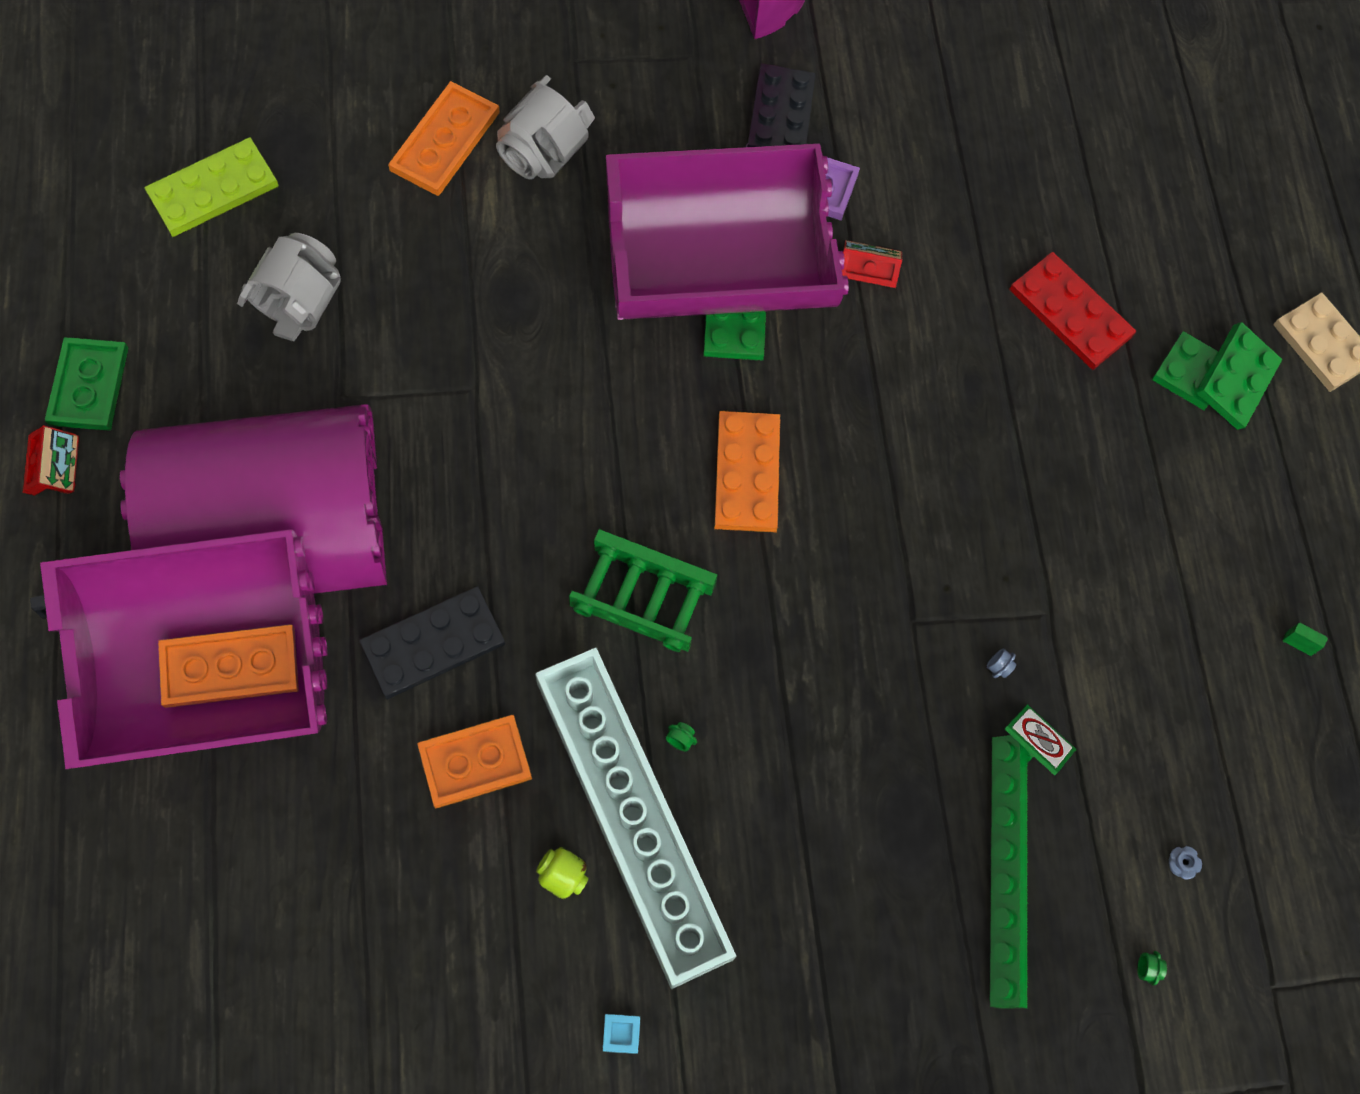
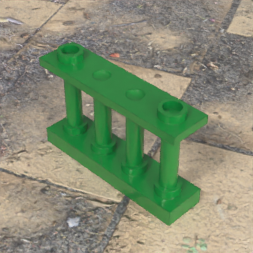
M599 529L594 539V548L600 557L583 595L571 591L569 596L570 606L574 607L573 610L582 616L591 617V615L661 641L663 646L675 652L684 650L688 652L691 647L692 637L684 633L700 595H704V593L712 595L716 586L717 574ZM617 559L627 563L629 569L613 606L595 600L611 561ZM648 571L657 575L658 582L641 618L626 612L625 609L640 574ZM676 582L686 586L688 592L675 624L670 629L654 622L670 584Z

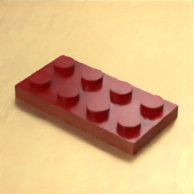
M1051 252L1010 287V291L1092 370L1123 346L1136 333V330L1054 252Z

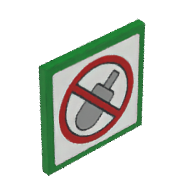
M1028 704L1005 728L1027 750V763L1035 757L1054 776L1076 751L1074 746Z

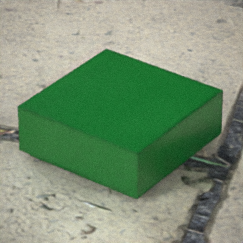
M1297 623L1285 633L1282 641L1312 656L1324 648L1328 638L1302 623Z

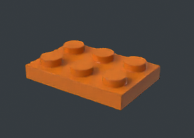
M514 715L417 743L435 809L532 780Z

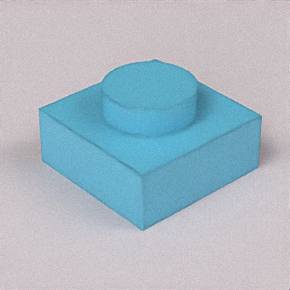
M605 1014L603 1052L638 1054L640 1017Z

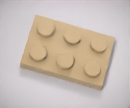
M1323 293L1295 308L1274 323L1275 328L1329 392L1360 374V336Z

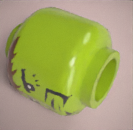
M560 847L555 851L552 849L548 850L536 869V872L539 874V884L561 899L569 897L572 893L579 895L589 879L584 875L587 868L586 862L564 847Z

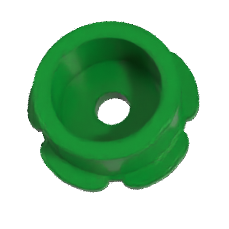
M679 722L677 725H669V733L666 736V740L670 745L684 752L689 751L692 744L696 745L697 739L693 737L695 731L692 727L682 722Z
M1154 951L1153 954L1145 952L1141 954L1137 967L1139 979L1147 981L1152 986L1157 985L1159 980H1164L1167 973V963L1161 959V954L1158 951Z

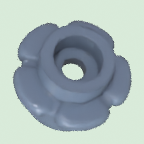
M1004 648L999 650L987 664V668L992 672V676L994 678L999 676L1005 678L1010 675L1017 665L1013 661L1016 655L1013 652L1010 654Z
M1185 846L1183 848L1176 847L1171 851L1168 864L1170 870L1176 876L1182 879H1192L1195 877V873L1201 871L1202 861L1197 857L1198 853L1196 850ZM1184 859L1188 861V865L1183 864Z

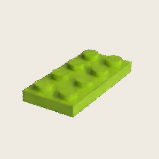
M251 137L144 188L172 237H175L279 187L256 145Z

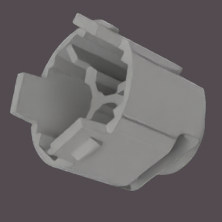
M548 75L531 86L532 89L503 119L505 124L497 131L498 142L496 143V148L499 155L512 170L527 179H534L536 176L540 178H553L588 140L587 128L595 119L586 101L582 100L573 107L562 95L546 86L551 80Z
M292 233L289 236L279 237L273 248H267L247 284H243L237 304L243 307L248 299L260 312L277 322L273 330L275 336L295 341L302 330L309 331L316 327L340 285L341 277L338 269L334 267L336 258L328 247L308 235Z

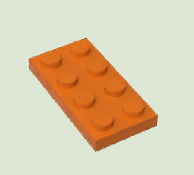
M450 81L388 164L389 170L439 196L500 113L499 105Z
M719 411L715 529L777 532L780 414Z
M293 625L158 640L161 705L164 708L299 691L295 628Z

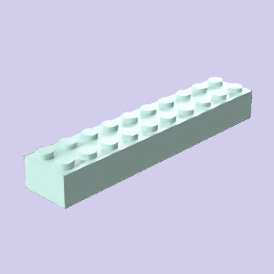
M597 648L535 673L538 687L670 988L673 989L733 961L736 957L734 949Z

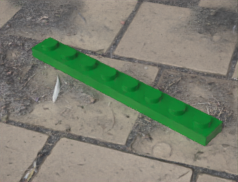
M1011 735L992 737L990 1007L1027 1008V750Z

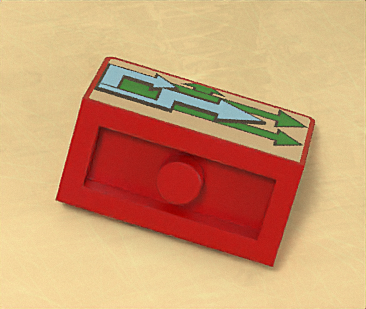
M845 240L842 276H847L848 279L896 288L902 264V251Z
M44 425L28 435L23 493L35 496L45 489L67 494L74 492L79 443L78 435Z

